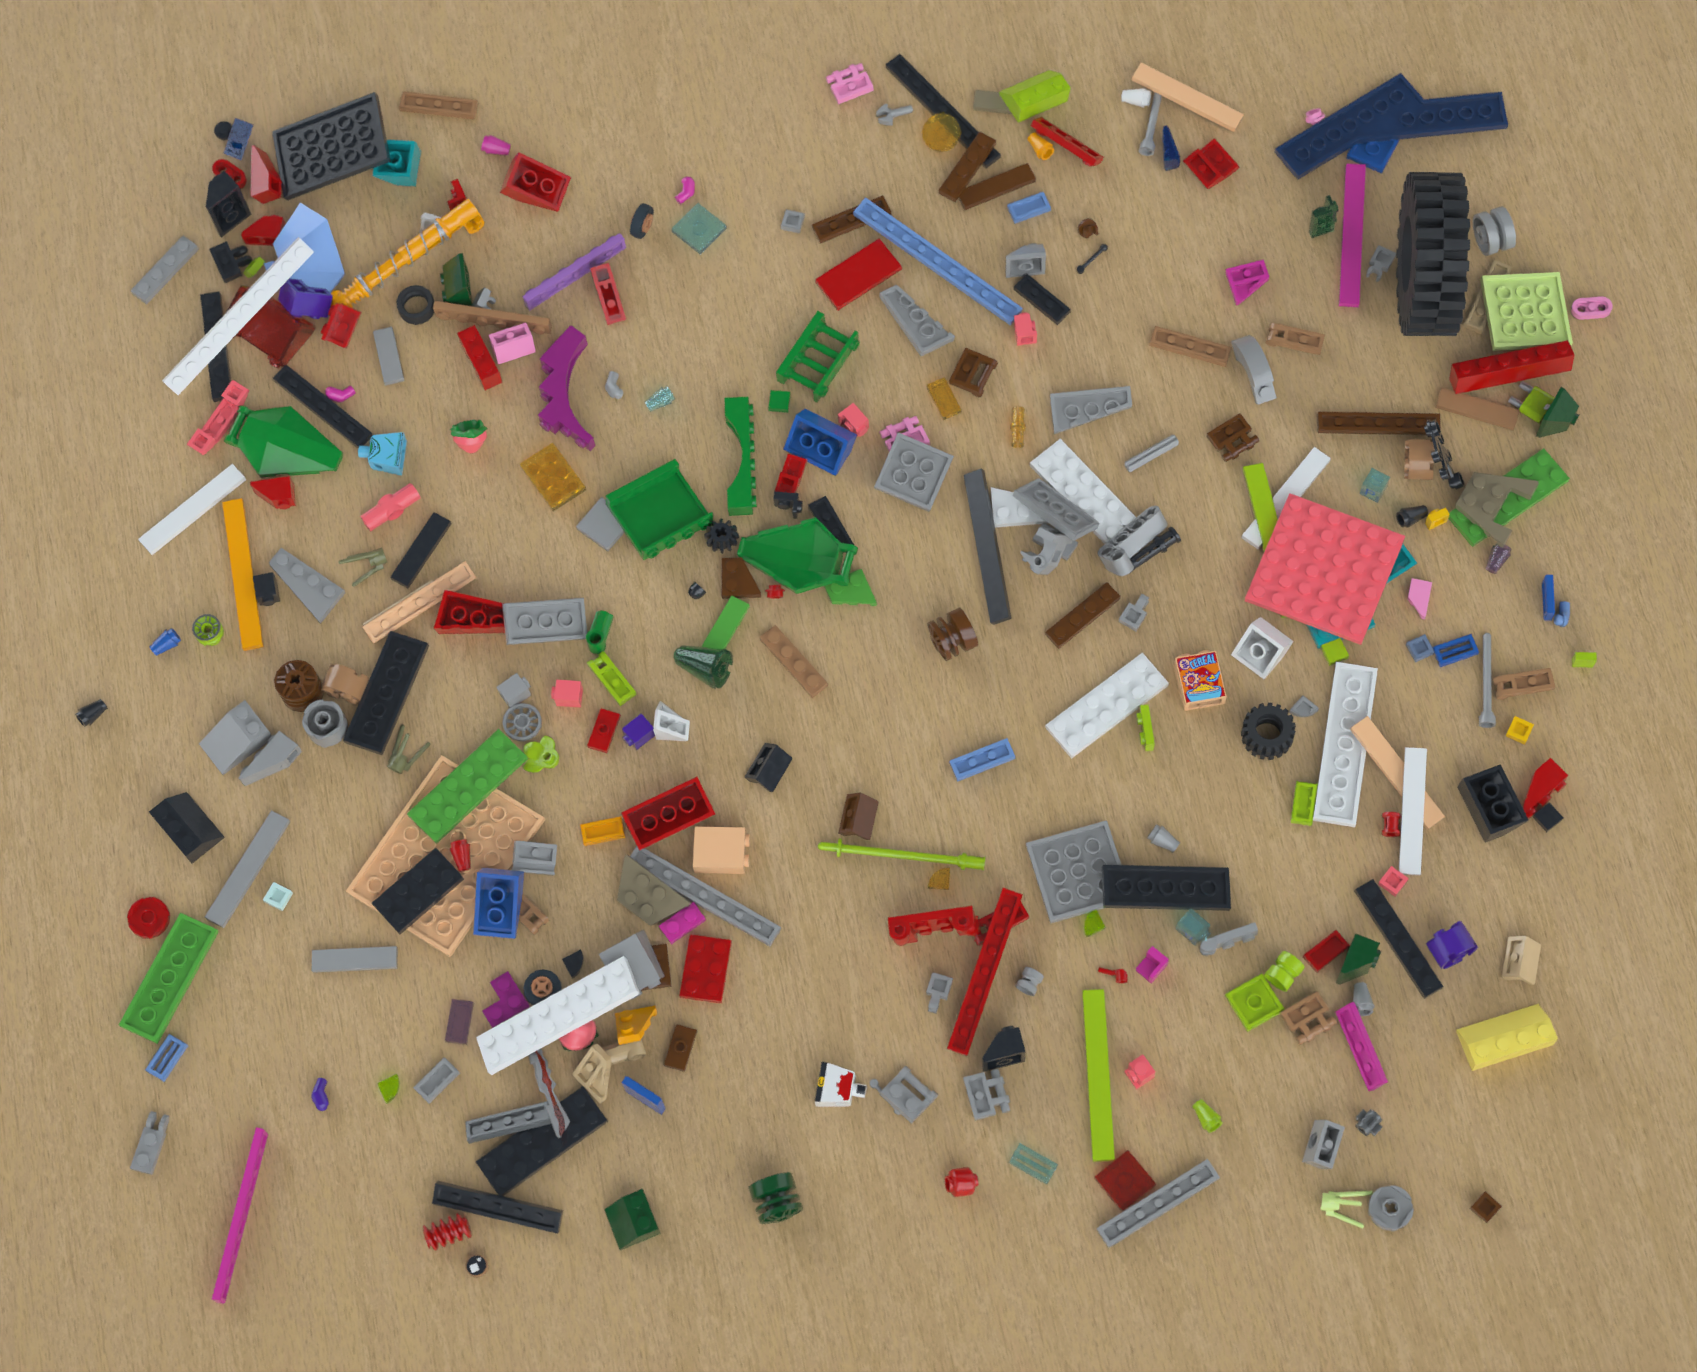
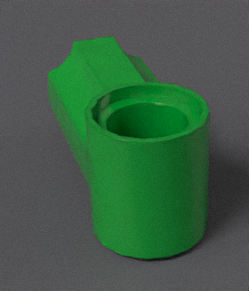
M596 611L591 629L586 634L589 651L593 654H600L606 649V640L614 616L607 611ZM594 640H600V642L596 644L592 643Z

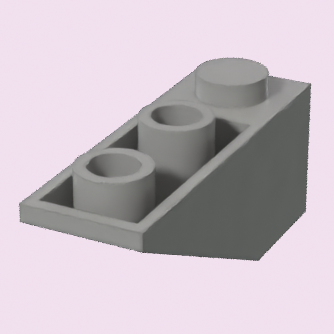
M278 731L276 735L274 734L269 738L265 748L256 753L252 763L242 769L239 780L244 786H247L288 768L302 751L298 744Z

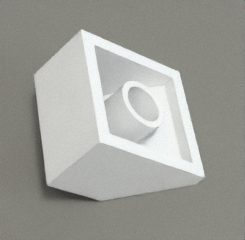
M1260 617L1250 624L1231 655L1265 679L1284 657L1294 641Z

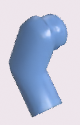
M1564 601L1559 603V614L1554 616L1553 621L1555 625L1565 627L1570 618V603Z

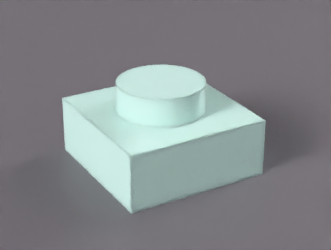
M273 882L263 901L283 911L293 892Z

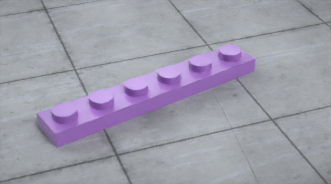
M620 233L616 236H611L601 246L594 247L584 257L577 258L567 268L560 269L553 277L545 279L536 288L528 290L522 296L525 306L529 311L590 272L589 268L601 265L624 250L626 244L623 236Z

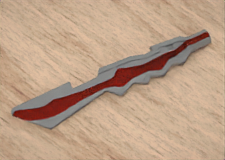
M540 1048L529 1054L528 1057L530 1064H533L539 1090L545 1093L549 1105L545 1107L556 1136L560 1138L570 1120L553 1091L556 1083L550 1077L551 1070L548 1068V1061L544 1058L543 1051Z

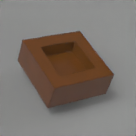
M1485 1191L1470 1209L1487 1224L1501 1209L1502 1205Z

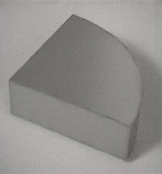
M1302 696L1289 710V713L1297 717H1309L1317 713L1319 708L1305 696Z

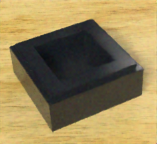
M1550 802L1533 815V818L1546 833L1563 820V816Z

